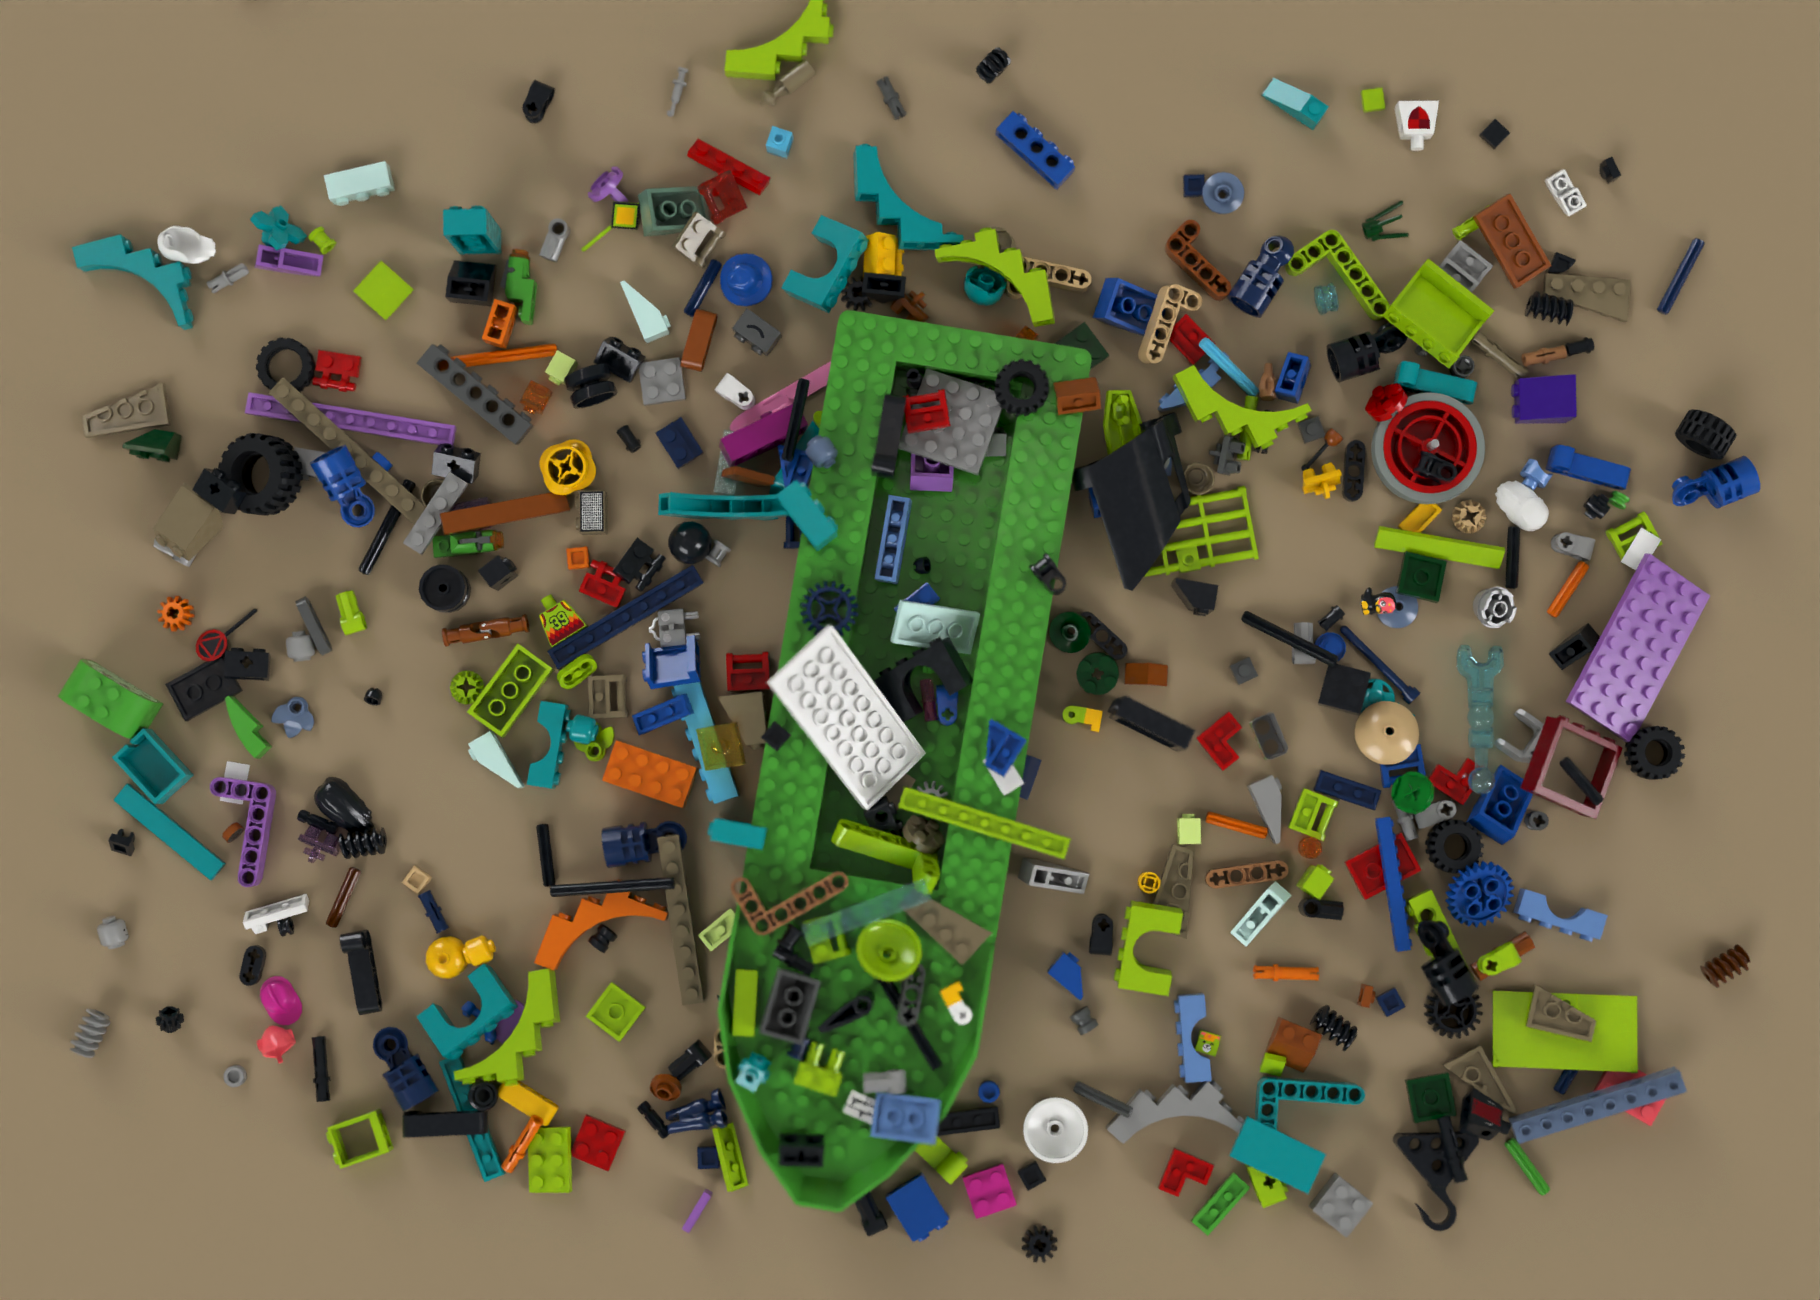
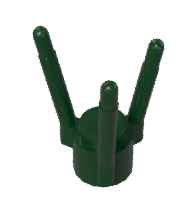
M1403 201L1392 205L1362 223L1366 239L1371 238L1373 242L1379 239L1409 236V233L1379 235V233L1383 232V225L1401 219L1403 216L1400 214L1381 222L1378 219L1401 206Z

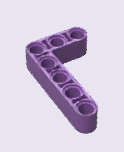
M217 777L210 783V791L213 795L250 801L238 871V882L244 887L257 886L263 878L276 799L275 787L267 783ZM222 781L226 784L224 792H220L218 789L219 783ZM244 784L247 788V792L245 795L242 796L239 792V788L241 785ZM264 787L268 791L265 799L260 796V791ZM260 808L264 811V817L261 820L257 817V811ZM255 830H259L261 833L258 841L253 837ZM252 851L257 853V860L255 862L250 859ZM248 872H252L254 875L252 883H249L246 879Z

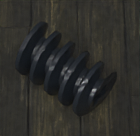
M1536 291L1529 297L1525 316L1527 317L1530 312H1533V318L1536 319L1540 313L1541 320L1543 321L1548 315L1549 322L1552 323L1556 317L1558 318L1559 325L1563 320H1566L1567 326L1573 314V300L1568 299L1565 302L1563 297L1557 300L1555 295L1549 298L1547 293L1540 296V292Z
M381 827V833L378 834L376 828H373L372 835L366 829L364 830V836H361L360 832L356 831L355 837L352 836L351 832H348L347 838H344L343 834L340 833L339 845L341 852L346 859H350L352 856L358 858L360 854L363 857L368 856L369 853L370 855H376L377 851L379 854H384L387 845L385 829Z
M1329 1005L1321 1007L1313 1016L1310 1025L1316 1022L1315 1030L1323 1027L1322 1035L1324 1036L1329 1032L1328 1040L1331 1041L1336 1037L1335 1045L1338 1046L1344 1043L1342 1050L1346 1051L1357 1036V1027H1350L1351 1023L1349 1021L1343 1022L1344 1018L1342 1015L1336 1017L1337 1012L1335 1010L1329 1012Z

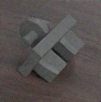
M1224 435L1223 444L1217 443L1216 451H1209V455L1215 456L1213 464L1218 465L1217 473L1228 476L1240 473L1241 462L1233 461L1234 453H1244L1245 443L1238 441L1237 438Z

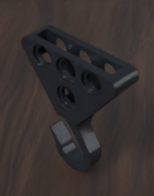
M1441 1132L1395 1134L1393 1137L1394 1144L1426 1180L1429 1188L1441 1199L1448 1209L1446 1219L1436 1223L1431 1221L1429 1215L1415 1203L1423 1222L1429 1228L1436 1231L1449 1229L1456 1220L1457 1211L1446 1193V1187L1452 1181L1453 1174L1450 1164H1447L1446 1159L1448 1157ZM1455 1132L1456 1138L1460 1137L1462 1139L1459 1151L1464 1157V1164L1479 1144L1478 1137L1461 1132ZM1418 1138V1147L1411 1149L1410 1141ZM1435 1138H1439V1147L1432 1148V1140ZM1435 1160H1440L1441 1167L1433 1170L1432 1163Z

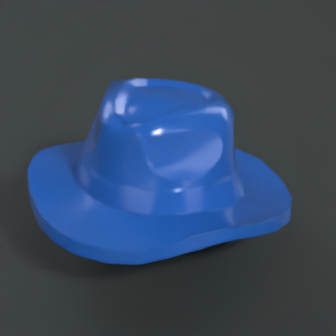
M748 253L739 254L731 257L723 265L720 276L721 290L724 296L735 305L752 306L758 304L768 296L772 289V271L768 263L759 256Z

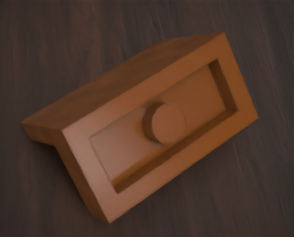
M1096 377L1054 383L1058 415L1101 409L1100 390Z

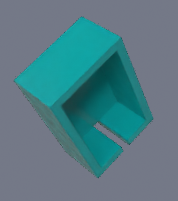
M795 480L778 493L776 498L818 552L838 536L836 531L838 529L837 524L830 516L828 518L824 516L823 506L817 499L813 501L810 498L812 494L805 483L799 484Z
M143 728L129 741L133 745L126 744L112 757L154 804H164L194 776L152 729Z

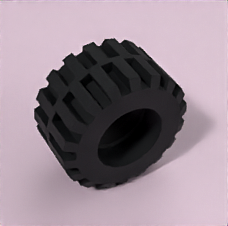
M1019 359L1017 362L1015 360L1010 361V364L1004 365L997 375L994 388L997 402L999 401L1002 409L1005 408L1007 413H1014L1015 416H1029L1030 413H1036L1044 405L1049 392V379L1046 377L1045 370L1042 371L1041 366L1038 363L1036 365L1033 364L1032 360H1028V362L1024 361V359ZM1016 377L1030 379L1035 387L1033 395L1027 399L1014 397L1009 391L1011 380Z
M1694 409L1687 412L1675 432L1676 438L1686 448L1698 455L1715 460L1724 458L1737 436L1733 428L1719 417Z
M1650 726L1639 729L1633 735L1630 742L1625 744V748H1628V751L1624 752V757L1628 756L1629 759L1626 761V764L1631 765L1632 768L1630 770L1633 773H1638L1637 776L1653 780L1671 777V774L1678 772L1677 767L1682 766L1683 763L1680 760L1685 758V754L1681 753V750L1685 749L1684 745L1679 744L1682 741L1679 736L1675 737L1676 732L1668 730L1667 727ZM1652 740L1660 743L1664 751L1662 761L1656 766L1649 763L1645 756L1646 746Z
M1463 820L1439 822V825L1432 827L1433 831L1428 833L1429 839L1425 841V845H1428V849H1425V851L1430 856L1428 858L1429 861L1433 862L1437 869L1449 873H1459V870L1466 871V865L1473 868L1474 862L1477 864L1480 862L1478 859L1483 856L1481 848H1484V843H1481L1480 840L1483 838L1481 834L1477 833L1478 829L1476 827H1472L1470 823ZM1451 834L1460 835L1465 843V850L1457 859L1449 858L1444 851V842Z

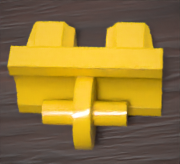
M1331 462L1321 466L1322 474L1317 476L1312 468L1303 470L1302 490L1304 494L1314 492L1315 495L1323 494V497L1328 499L1330 498V491L1336 490L1335 485L1341 484L1340 476H1342L1340 469L1336 470Z

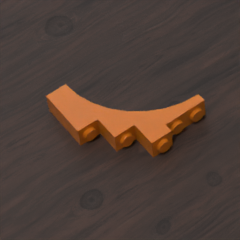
M632 892L607 893L603 904H600V899L593 896H588V899L582 898L574 920H571V915L559 912V915H552L534 963L553 971L556 970L564 954L575 940L588 929L603 921L631 915L648 916L666 921L669 913L665 910L666 906L656 902H654V905L645 903L646 899L638 895H634V898H632Z

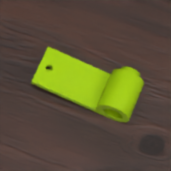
M938 1136L936 1137V1145L921 1143L915 1149L950 1185L968 1167L966 1164L968 1159L960 1151L955 1154Z

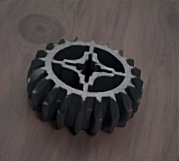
M1433 988L1431 989L1434 996H1426V999L1430 1000L1431 1003L1424 1004V1007L1430 1009V1011L1425 1012L1424 1015L1432 1017L1428 1019L1427 1023L1429 1025L1434 1024L1433 1031L1436 1032L1440 1029L1439 1035L1444 1036L1447 1033V1037L1450 1039L1453 1038L1455 1033L1456 1038L1459 1039L1462 1036L1461 1031L1464 1035L1468 1036V1028L1473 1031L1476 1030L1472 1024L1474 1022L1480 1024L1481 1021L1476 1019V1016L1483 1015V1012L1477 1010V1008L1483 1006L1482 1003H1475L1480 998L1479 995L1470 994L1463 1001L1460 1000L1451 1005L1444 1006L1438 1014L1437 1008L1440 1000ZM1452 1005L1457 1007L1455 1014L1449 1012ZM1469 1005V1013L1466 1020L1464 1021L1463 1011L1466 1008H1468ZM1452 1017L1458 1026H1445L1441 1020Z

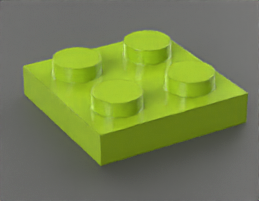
M612 981L585 1017L620 1042L646 1006Z

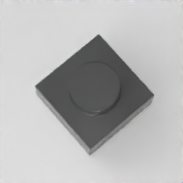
M1319 416L1298 423L1304 444L1325 436Z
M1250 657L1229 666L1238 685L1258 676Z

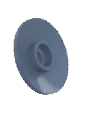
M1220 172L1207 179L1203 186L1202 197L1204 203L1211 211L1218 214H1228L1238 209L1244 199V187L1235 175ZM1224 192L1226 197L1220 198L1219 193Z
M1393 586L1383 592L1393 594L1396 603H1400L1402 609L1399 611L1395 608L1392 613L1377 614V616L1388 627L1403 628L1411 624L1416 618L1418 602L1416 598L1397 594V586Z

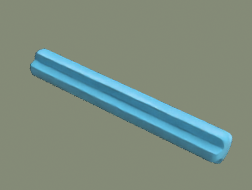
M1205 337L1199 342V347L1248 396L1255 397L1259 393V388L1209 338Z

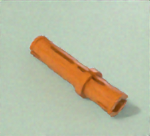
M1273 964V966L1254 965L1253 972H1255L1253 974L1254 979H1272L1273 981H1278V979L1319 980V974H1317L1319 972L1318 967H1280L1278 964Z
M537 1115L530 1117L518 1140L509 1148V1154L501 1164L504 1171L512 1173L518 1162L525 1157L526 1149L544 1123L541 1117Z

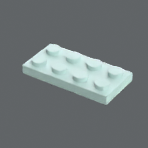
M900 600L890 641L896 644L929 648L931 647L929 643L938 637L942 640L949 637L958 653L971 655L980 613Z

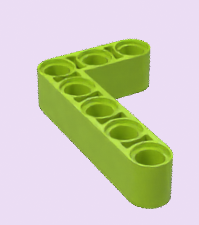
M1336 230L1326 231L1294 253L1292 259L1285 264V270L1289 275L1298 276L1327 257L1370 319L1374 321L1382 320L1384 318L1382 315L1390 306L1348 244ZM1325 238H1333L1335 245H1328ZM1308 250H1316L1318 257H1311ZM1338 255H1345L1347 258V262H1340L1338 260ZM1291 261H1298L1301 268H1293ZM1351 271H1355L1358 273V280H1354L1350 277ZM1363 288H1367L1370 290V297H1366L1363 295ZM1374 306H1381L1383 314L1376 313Z
M845 819L839 820L832 835L831 841L838 847L911 869L913 885L916 891L924 895L932 894L940 876L937 852L934 854L920 852L915 848L917 845L913 841L909 843L903 837Z

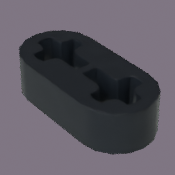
M250 946L244 953L239 978L246 986L257 984L261 979L266 959V951L262 946ZM255 950H257V954H260V958H256L254 964H252L254 957L250 954L251 952H255ZM253 967L252 974L255 975V979L249 981L246 973H249Z

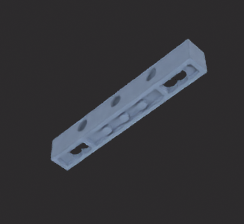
M1674 1066L1508 1118L1511 1123L1514 1137L1518 1144L1686 1093L1687 1090L1680 1071Z

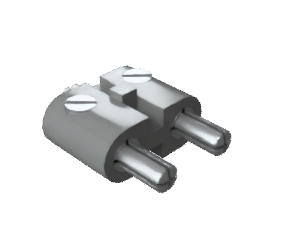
M683 608L659 610L658 617L653 620L652 626L649 627V633L653 634L655 640L660 641L661 647L686 645V636L695 635L696 639L700 640L699 632L686 633L685 620L698 619L699 613L697 611L684 612ZM657 620L659 624L660 638L657 637L655 631L651 630L655 627Z

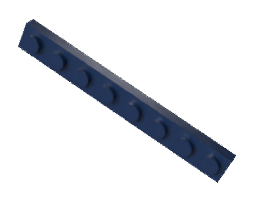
M691 565L547 652L557 669H561L580 655L590 652L703 585L704 582L694 565Z

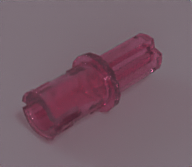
M932 679L920 680L922 694L920 703H923L925 722L938 720L935 702L937 698L934 696Z

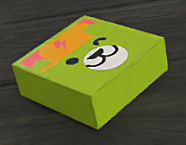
M1200 1029L1194 1048L1195 1051L1215 1057L1221 1035Z

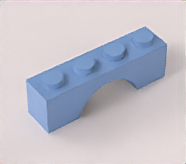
M1521 888L1513 913L1519 915L1518 919L1530 923L1534 919L1540 921L1539 926L1549 929L1553 925L1560 928L1559 932L1571 936L1575 932L1580 934V939L1590 942L1593 941V938L1601 939L1608 916L1590 909L1581 908L1575 915L1561 919L1550 911L1546 895Z
M1203 993L1177 995V1000H1174V1012L1178 1013L1179 1022H1175L1176 1034L1180 1035L1181 1043H1177L1178 1056H1182V1065H1179L1180 1078H1183L1186 1083L1212 1081L1210 1059L1197 1053L1191 1042L1193 1027L1200 1019L1206 1017L1205 995Z

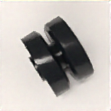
M607 364L591 365L579 369L564 378L567 390L573 392L570 396L573 408L579 409L597 405L617 395L614 382L607 381L611 376Z
M439 564L424 572L420 579L419 593L421 599L427 606L443 613L458 611L466 605L470 598L471 587L468 578L463 572L449 565Z

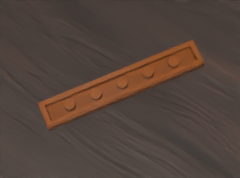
M550 492L440 513V519L444 535L568 512L570 508L567 495H557Z

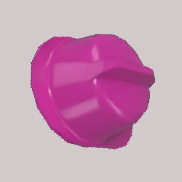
M281 976L268 978L260 988V999L267 1013L274 1022L280 1025L295 1023L301 1016L302 1004L293 986L287 979Z

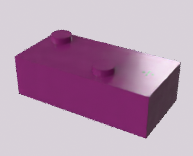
M793 404L775 413H772V411L766 412L760 416V420L721 438L719 448L729 467L740 465L785 443ZM804 415L802 416L798 436L804 434L808 427Z

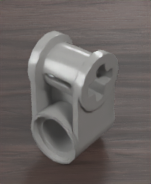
M1564 532L1552 538L1551 547L1557 553L1565 554L1578 560L1590 561L1596 540ZM1561 539L1566 543V546H1563V543L1560 542Z
M1449 800L1431 803L1423 812L1414 814L1418 829L1451 819L1456 814V806ZM1443 804L1444 806H1449L1450 810L1447 811V815L1440 811V809H1443Z

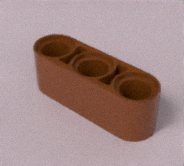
M696 309L682 355L681 367L702 372L718 314Z

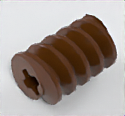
M1736 944L1734 950L1728 949L1727 954L1721 953L1719 958L1714 957L1712 963L1707 961L1705 967L1700 966L1706 979L1716 988H1719L1718 980L1726 984L1725 976L1734 979L1732 973L1734 971L1741 975L1740 967L1748 971L1747 963L1751 961L1745 950Z

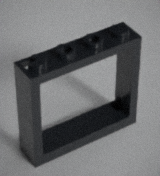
M1126 695L1114 700L1108 709V712L1111 713L1110 719L1177 752L1187 749L1196 731Z

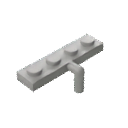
M449 472L403 543L423 555L442 526L440 513L450 512L468 483Z

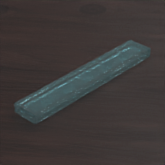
M923 878L803 924L801 928L808 946L929 901L931 896Z

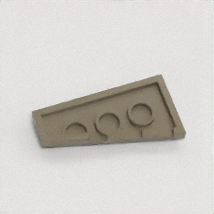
M914 889L899 904L911 918L961 965L992 934L990 931Z

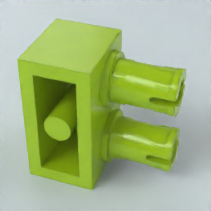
M811 1041L807 1058L800 1062L794 1084L836 1097L843 1073L839 1070L846 1052L840 1050L838 1057H836L838 1049L832 1048L828 1064L823 1067L820 1066L819 1060L825 1045L819 1043L818 1049L815 1050L817 1042Z

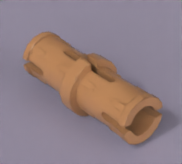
M1564 345L1550 349L1540 348L1539 351L1522 354V364L1524 367L1539 363L1543 365L1548 364L1549 361L1565 359L1567 351Z

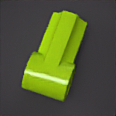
M351 590L335 595L341 614L340 624L344 634L349 635L366 630V620L359 609L355 592Z

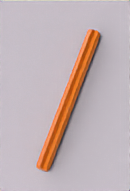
M556 344L453 356L451 358L455 360L457 357L466 364V367L554 356L558 349ZM446 360L440 362V370H447L449 368V363Z

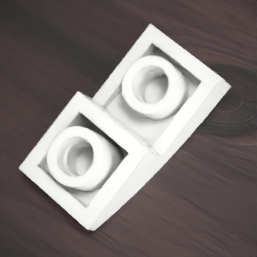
M1565 169L1544 180L1552 196L1567 217L1587 206L1578 187L1574 188Z

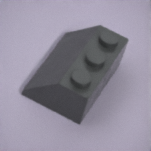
M777 967L759 1032L802 1045L821 981L798 972Z

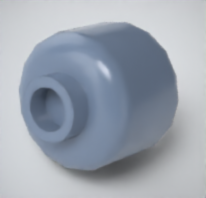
M819 435L807 443L806 454L815 467H824L826 469L835 464L838 450L828 437Z

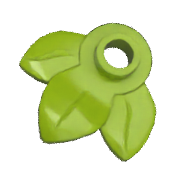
M596 722L599 725L596 740L591 741L588 745L574 742L578 750L585 752L589 760L600 761L605 757L606 749L613 744L615 736L613 727L603 729ZM595 747H598L599 753L597 755H595L593 752Z

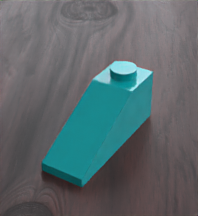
M1273 78L1262 94L1264 98L1312 130L1315 129L1329 107L1313 95L1276 78Z

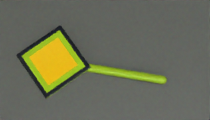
M613 201L611 225L587 243L581 250L583 252L586 251L612 228L637 230L640 203Z

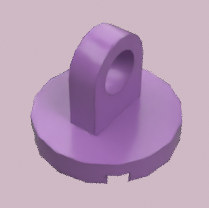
M617 166L611 167L612 171L610 173L608 171L602 173L591 185L590 189L592 192H588V197L593 202H598L607 195L615 202H629L616 188L623 177V172Z

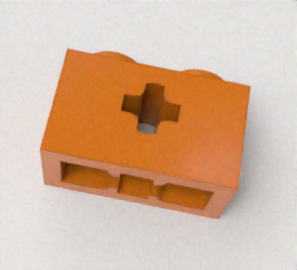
M494 299L482 340L486 344L506 349L519 311L514 304Z

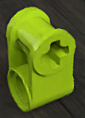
M1510 941L1482 955L1477 961V967L1480 972L1493 976L1520 964L1522 960L1514 944ZM1487 961H1490V962L1493 963V964L1490 965V968H1491V969H1487V968H1486V966L1488 965V962H1487Z

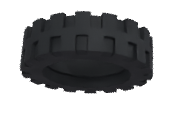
M277 338L276 341L268 342L269 345L262 347V352L260 355L258 354L256 359L258 360V364H256L258 378L264 386L271 390L278 383L270 374L269 365L271 359L282 350H292L299 354L302 360V370L300 375L290 384L299 392H302L305 386L308 387L310 385L309 381L311 378L313 379L315 374L313 372L315 369L314 357L309 352V349L291 338Z

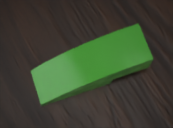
M228 695L225 698L227 711L237 736L254 758L261 759L272 748L258 733L263 725L234 696Z

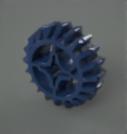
M823 581L824 588H821L819 583H816L817 591L814 592L812 588H809L808 591L812 594L811 597L803 596L808 603L800 604L801 607L807 608V611L800 612L801 616H808V618L803 620V623L811 622L807 629L811 631L814 627L817 628L814 633L816 636L825 628L819 624L827 618H832L839 624L834 626V629L838 631L840 636H843L844 634L841 629L845 628L849 632L851 629L847 625L848 622L853 625L856 623L855 620L851 619V616H858V612L852 611V609L859 607L858 604H851L856 599V596L848 597L847 595L850 594L851 589L848 588L843 592V583L838 588H835L836 581H832L831 587H828L827 581ZM827 592L839 594L832 601H826L820 595ZM816 600L821 606V612L816 619H813L812 605ZM844 600L847 603L845 619L837 612L838 607ZM821 602L825 605L829 604V606L831 604L834 605L833 610L837 618L833 614L824 615L826 609Z

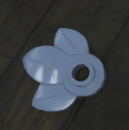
M293 697L286 705H280L275 709L271 722L284 723L287 737L292 738L298 735L302 728L311 731L314 725V717L308 711V703L304 698ZM298 703L301 705L300 711L295 710V705Z

